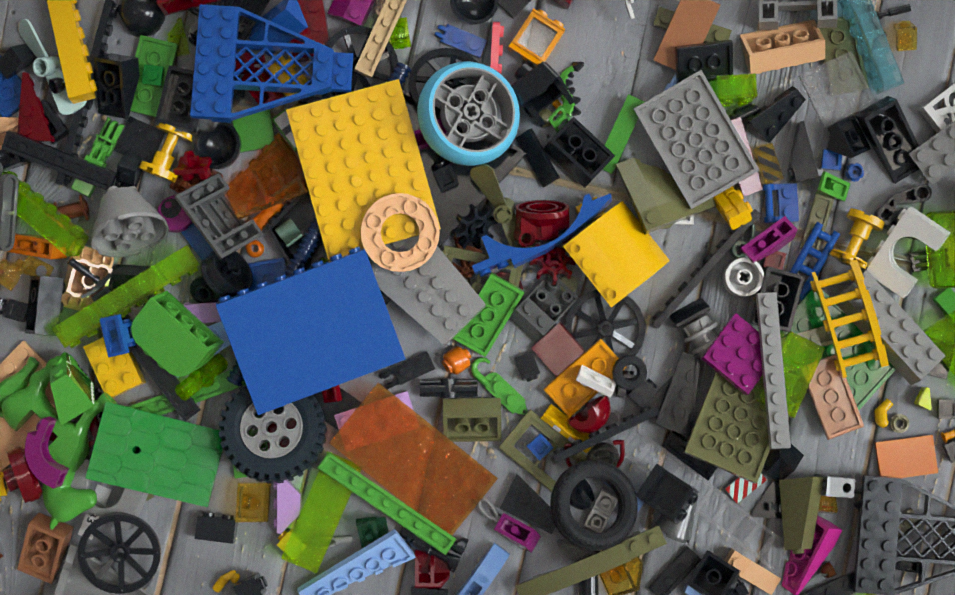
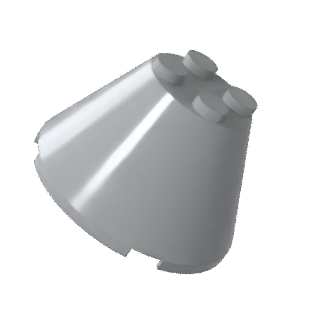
M112 186L107 189V193L100 200L91 235V245L93 249L98 250V253L103 256H133L140 254L141 249L149 246L154 248L160 244L167 236L169 228L167 221L137 191L135 186L121 188Z

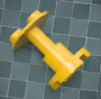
M159 123L156 125V128L167 133L161 151H156L152 163L141 161L139 168L175 183L178 175L170 172L174 157L171 155L178 138L192 142V135L183 131L176 130L175 132V127Z
M850 208L846 217L854 223L849 232L852 238L845 252L831 249L829 255L837 259L842 258V263L849 266L850 261L857 259L860 268L865 270L868 265L867 262L856 257L862 242L868 240L871 231H882L885 222L876 216L864 214V211Z

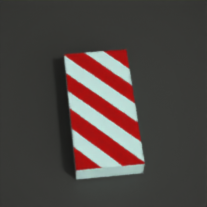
M761 473L758 482L754 484L738 477L724 489L734 502L738 504L767 479Z

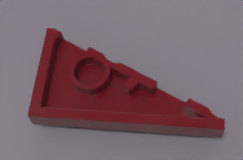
M22 72L17 133L36 141L55 142L54 136H51L48 128L49 123L44 116V109L40 98L35 93L34 82L29 73Z

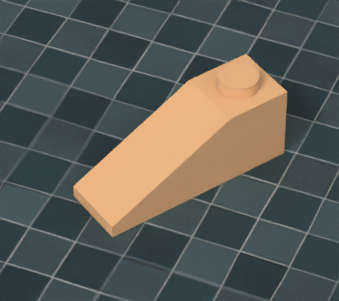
M732 548L724 560L741 571L740 577L770 595L773 594L781 580L775 574Z

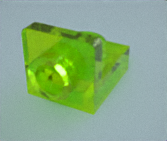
M407 17L398 19L390 39L394 49L411 47Z

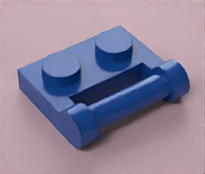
M797 183L762 185L763 191H765L766 209L764 223H776L784 216L790 222H798ZM772 191H777L778 217L773 215Z

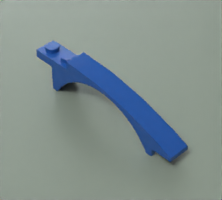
M611 193L592 200L590 194L584 195L582 207L573 224L560 237L547 244L532 248H517L501 244L487 235L481 237L489 259L472 265L475 275H480V277L491 273L490 270L497 267L498 269H503L509 266L510 262L513 263L514 268H517L548 253L574 236L599 215L612 201Z

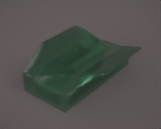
M386 517L356 519L361 548L389 533Z

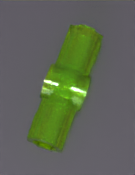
M221 354L215 355L206 365L190 373L186 379L179 383L174 389L181 400L186 401L201 388L210 387L215 377L227 369V360Z

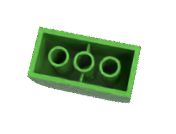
M168 291L151 297L135 317L131 326L133 339L143 349V352L151 356L160 368L178 377L186 376L206 365L224 343Z

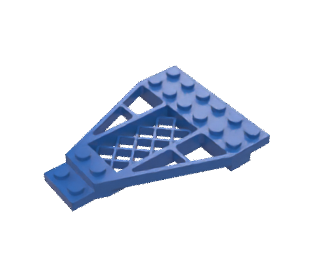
M200 4L190 116L197 119H211L212 122L231 123L233 120L316 94L323 95L329 92L349 93L352 88L353 53L334 52L332 48L240 7ZM241 15L265 25L263 41L238 40L239 19ZM269 28L304 44L269 42ZM251 50H261V51H260L258 54L255 55ZM247 51L253 58L244 63L239 57ZM270 51H277L280 53L274 56ZM290 52L299 54L294 58ZM267 53L272 59L264 65L259 58ZM286 53L291 61L283 66L278 59ZM304 55L311 60L305 67L298 62ZM237 60L242 67L235 72ZM256 61L262 68L253 73L248 67ZM276 62L281 69L273 75L268 67ZM295 63L301 70L293 76L287 69ZM311 66H313L312 76L307 72ZM244 70L251 75L246 81H242L238 77ZM266 71L270 78L266 82H261L257 77ZM283 72L290 77L284 84L277 79ZM304 73L310 80L301 85L296 79ZM234 90L260 91L259 105L232 113ZM265 91L297 93L263 104Z

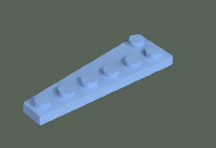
M394 529L304 583L297 590L300 595H332L337 591L348 588V585L355 581L362 582L369 575L374 573L378 575L385 568L390 566L396 567L416 557L412 549Z

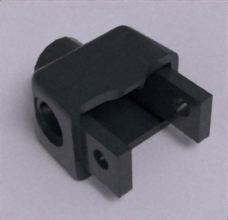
M543 61L537 66L528 62L521 65L515 72L514 76L517 81L511 87L525 112L530 118H534L540 127L546 123L539 113L563 95L570 105L575 102L567 91L568 88L562 78L547 62Z

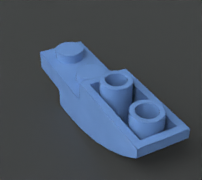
M494 542L455 595H483L508 559L510 553Z

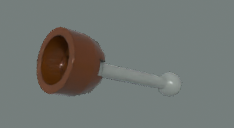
M830 561L824 563L820 568V572L812 576L808 583L820 576L830 578L837 575Z

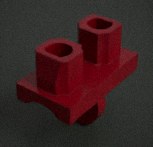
M191 150L185 151L183 157H180L178 167L174 168L173 172L175 175H181L184 181L192 180L195 174H198L201 180L208 179L211 174L209 168L212 163L211 157H199L198 155L195 156Z

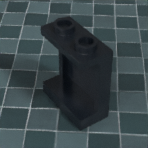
M656 464L636 496L678 524L687 516V510L690 505L695 504L699 491L659 464Z

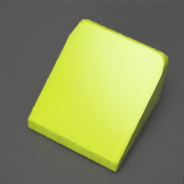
M921 387L914 404L931 411L930 388Z

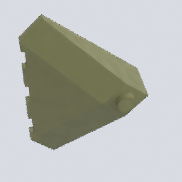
M634 157L616 164L645 235L716 207L714 199L711 198L691 210L672 175L666 173V170L654 165L644 164Z

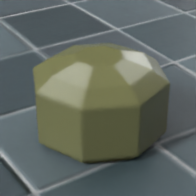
M547 108L539 113L546 123L542 128L551 126L548 118L553 112Z

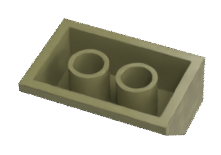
M501 398L443 399L444 442L501 441Z

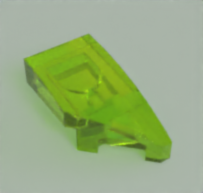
M180 17L176 20L177 22L172 30L167 34L169 36L167 38L168 42L179 45L176 57L191 54L184 24Z

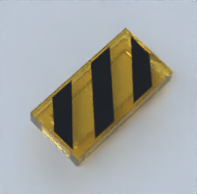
M773 143L754 148V154L764 185L783 180Z

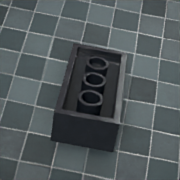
M886 96L855 115L862 131L893 183L896 184L919 170L918 166L909 156V153L919 147L897 99Z

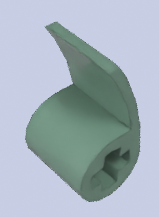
M291 218L275 229L285 242L287 248L303 236Z
M752 224V225L750 226V234H749V240H748V242H750L752 239H754V236H755V225H754V224ZM744 241L735 242L730 248L731 256L735 259L746 257L744 253L737 254L735 248L743 247L747 243Z

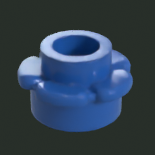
M851 163L846 167L845 175L851 181L856 182L863 178L864 170L859 163Z

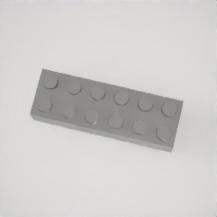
M865 270L862 272L864 276L863 281L874 306L882 334L880 335L882 344L885 345L888 361L910 385L921 381L945 355L875 278ZM851 281L838 295L854 291V288H857L855 281ZM857 298L837 304L847 316L859 313L864 309L861 299L858 300ZM863 319L853 322L863 334L870 330L867 320L864 321Z

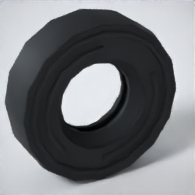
M622 356L613 365V379L623 389H637L643 385L647 378L646 365L637 356ZM627 365H633L637 370L635 378L631 380L625 379L623 376V369Z

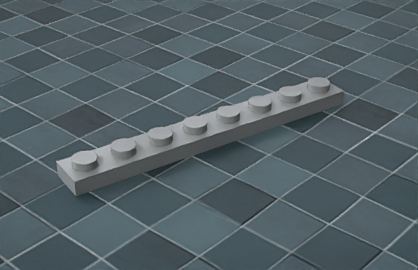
M777 292L757 293L756 306L769 449L791 448Z

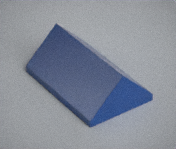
M282 0L262 16L298 34L308 28L297 0ZM256 22L248 39L251 41H263L265 25ZM269 28V42L288 43L293 39Z

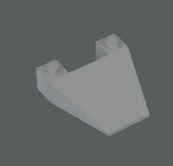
M760 0L759 30H778L779 11L817 10V28L837 27V0Z

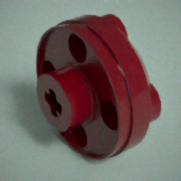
M19 446L11 449V451L6 452L11 467L2 470L10 492L20 489L25 503L38 500L43 492L38 479L28 466L25 448Z

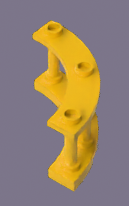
M857 259L850 261L851 269L847 273L819 281L816 272H812L813 281H810L812 291L817 292L826 320L823 321L825 331H829L837 358V360H834L837 372L841 371L843 378L847 377L845 367L869 360H879L881 367L889 365L885 345L882 344L880 336L882 334L869 291L866 290L863 281L864 276ZM848 280L855 281L857 288H854V291L827 299L824 298L821 288ZM855 298L861 299L864 307L861 312L831 320L827 306ZM863 319L868 321L870 330L866 334L841 341L837 340L835 327ZM866 341L874 343L875 349H872V352L842 359L840 349Z

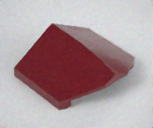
M415 550V588H442L450 578L447 564L433 555L429 556L426 553Z

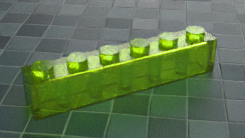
M12 171L2 172V175L13 174L16 177H18V175ZM18 179L17 215L66 256H79L89 239V236L84 233V229L73 224L68 216L57 211L55 205L46 202L44 196L34 192L28 183Z

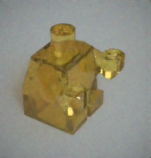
M18 258L15 263L12 262L9 265V262L4 259L0 264V269L4 271L0 275V284L12 291L20 280L24 270L21 267L25 261Z

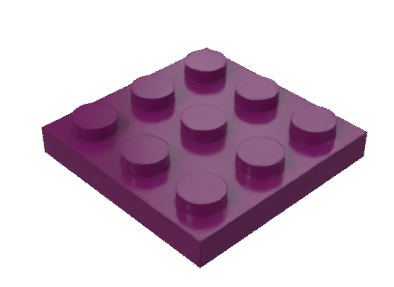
M735 313L701 359L746 396L763 375L759 332Z

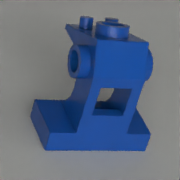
M121 314L100 319L108 357L129 353L128 347L136 346L131 332V319L122 320Z

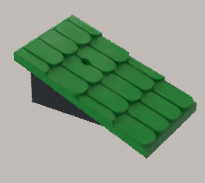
M105 402L85 479L208 507L223 452L220 443L222 439L219 437V432L221 431Z

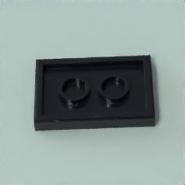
M732 40L675 47L676 84L702 70L708 82L733 78Z

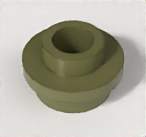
M896 414L890 419V427L894 432L904 433L908 430L910 423L905 415ZM898 420L902 421L901 427H897L896 422Z

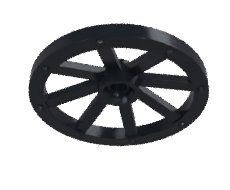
M365 26L344 28L335 33L325 44V46L332 48L343 37L348 53H353L351 92L354 91L357 78L360 79L364 88L371 87L364 75L354 71L355 65L372 32V28ZM350 34L367 35L358 57L356 56ZM388 41L385 48L386 52L382 54L380 61L389 58L391 74L394 72L393 68L397 67L398 58L393 46ZM377 71L372 76L388 82L387 79L391 78V76ZM331 92L334 96L345 94L343 92Z
M439 48L425 53L412 67L408 81L409 94L415 107H418L419 101L416 82L426 83L430 78L427 76H417L424 64L428 63L437 72L441 67L433 60L435 58L451 57L450 64L456 63V59L479 62L469 54L452 48ZM453 78L448 80L452 82V84L448 83L447 81L444 83L452 89L458 86L467 85L459 82L465 78ZM435 112L436 119H441L440 114Z
M598 290L584 294L572 305L566 317L565 328L575 339L597 334L598 336L593 344L600 338H605L606 344L614 352L611 341L612 336L631 348L626 355L635 356L639 352L645 338V320L639 306L629 296L624 297L617 303L608 319H606L600 298L602 295ZM594 298L600 321L579 310V307L587 300ZM626 303L634 312L636 319L614 324L613 321L623 304ZM576 314L596 327L572 334L574 315ZM638 324V335L635 343L615 331V329ZM604 325H607L609 327L608 332H604L602 330V327Z
M111 513L96 519L84 531L78 545V562L82 573L95 587L109 593L124 594L142 588L155 575L161 559L160 542L155 531L143 519L128 513ZM121 521L139 527L125 542L122 537ZM114 522L116 543L98 531L97 528L103 524ZM143 532L148 536L152 544V548H130V545ZM92 534L111 549L86 551V544ZM118 549H122L124 552L120 553ZM130 554L153 555V562L149 571L146 572ZM110 555L111 558L95 575L90 569L86 558ZM124 561H127L142 576L140 580L125 585ZM114 562L118 563V585L110 584L100 579Z

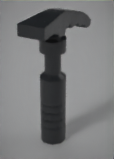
M872 4L867 6V10L874 27L885 38L887 34L880 27L878 19L910 12L911 6L907 4L888 9L885 12L879 11L875 13Z
M71 258L67 263L85 277L91 278L92 282L96 284L90 291L83 293L81 298L88 297L97 292L112 276L108 273L103 279L99 280V276L93 275L88 268L74 258Z

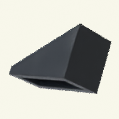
M897 561L895 570L919 573V562Z

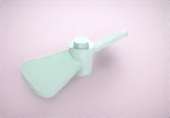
M22 19L19 24V33L37 57L33 62L34 73L39 77H46L48 84L50 79L56 77L64 80L60 58L47 55L31 22L28 19ZM66 88L57 94L52 92L59 112L64 115L75 113L87 102L83 101L73 104L68 98Z

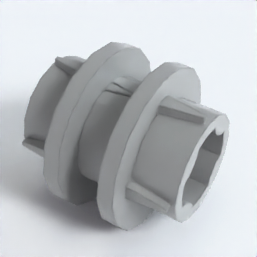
M708 315L693 321L684 328L688 336L684 339L685 343L692 340L696 348L690 352L692 355L697 353L700 359L718 336L714 328L719 323L718 321L713 323Z

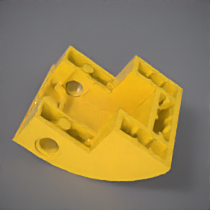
M623 201L563 246L610 307L617 304L670 261L650 234H644L640 222Z

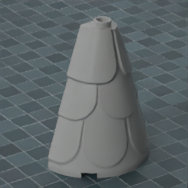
M71 544L54 595H151L143 588L130 593L115 594L95 587L81 571L78 562V547ZM94 557L86 558L90 569L95 575L105 564ZM109 568L100 578L107 583L118 585V573L112 568ZM125 577V585L134 583L132 580Z

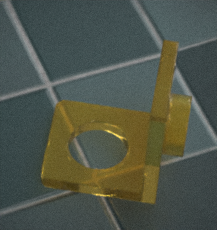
M29 255L22 263L20 273L38 276L36 269L39 266H45L47 269L45 276L50 277L54 267L37 257Z

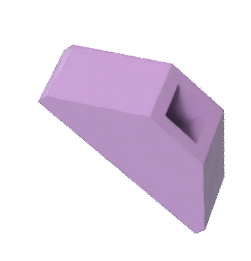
M283 480L284 483L274 482V490H277V498H274V509H277V517H274V529H277V534L284 532L302 513V492L288 480Z

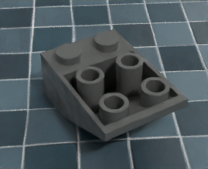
M548 274L513 311L510 318L531 338L538 342L579 297L561 282L559 278L557 283L552 285V277Z

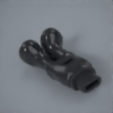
M402 527L400 536L406 539V543L409 542V545L426 553V555H433L447 564L449 571L455 572L461 559L460 556L448 552L446 555H443ZM462 537L456 540L450 550L462 556L469 539Z

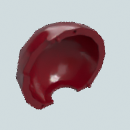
M601 395L591 402H587L585 408L574 417L571 416L566 421V424L572 430L579 433H592L601 429L607 423L611 412L608 396Z

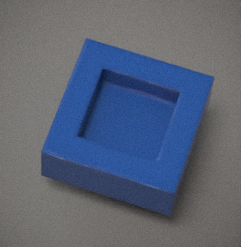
M823 149L820 169L840 171L842 155L828 149Z
M541 433L526 445L539 461L554 448Z

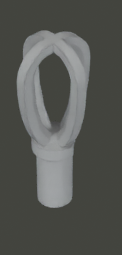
M480 499L477 502L479 511L497 525L501 516L498 515L496 508L489 499ZM482 502H486L490 506L495 517L488 514L481 507Z
M316 536L311 540V547L314 550H325L335 545L352 543V536ZM316 540L334 541L325 546L317 547L314 545Z

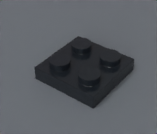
M130 116L114 151L122 155L128 152L144 157L145 162L152 163L165 132Z

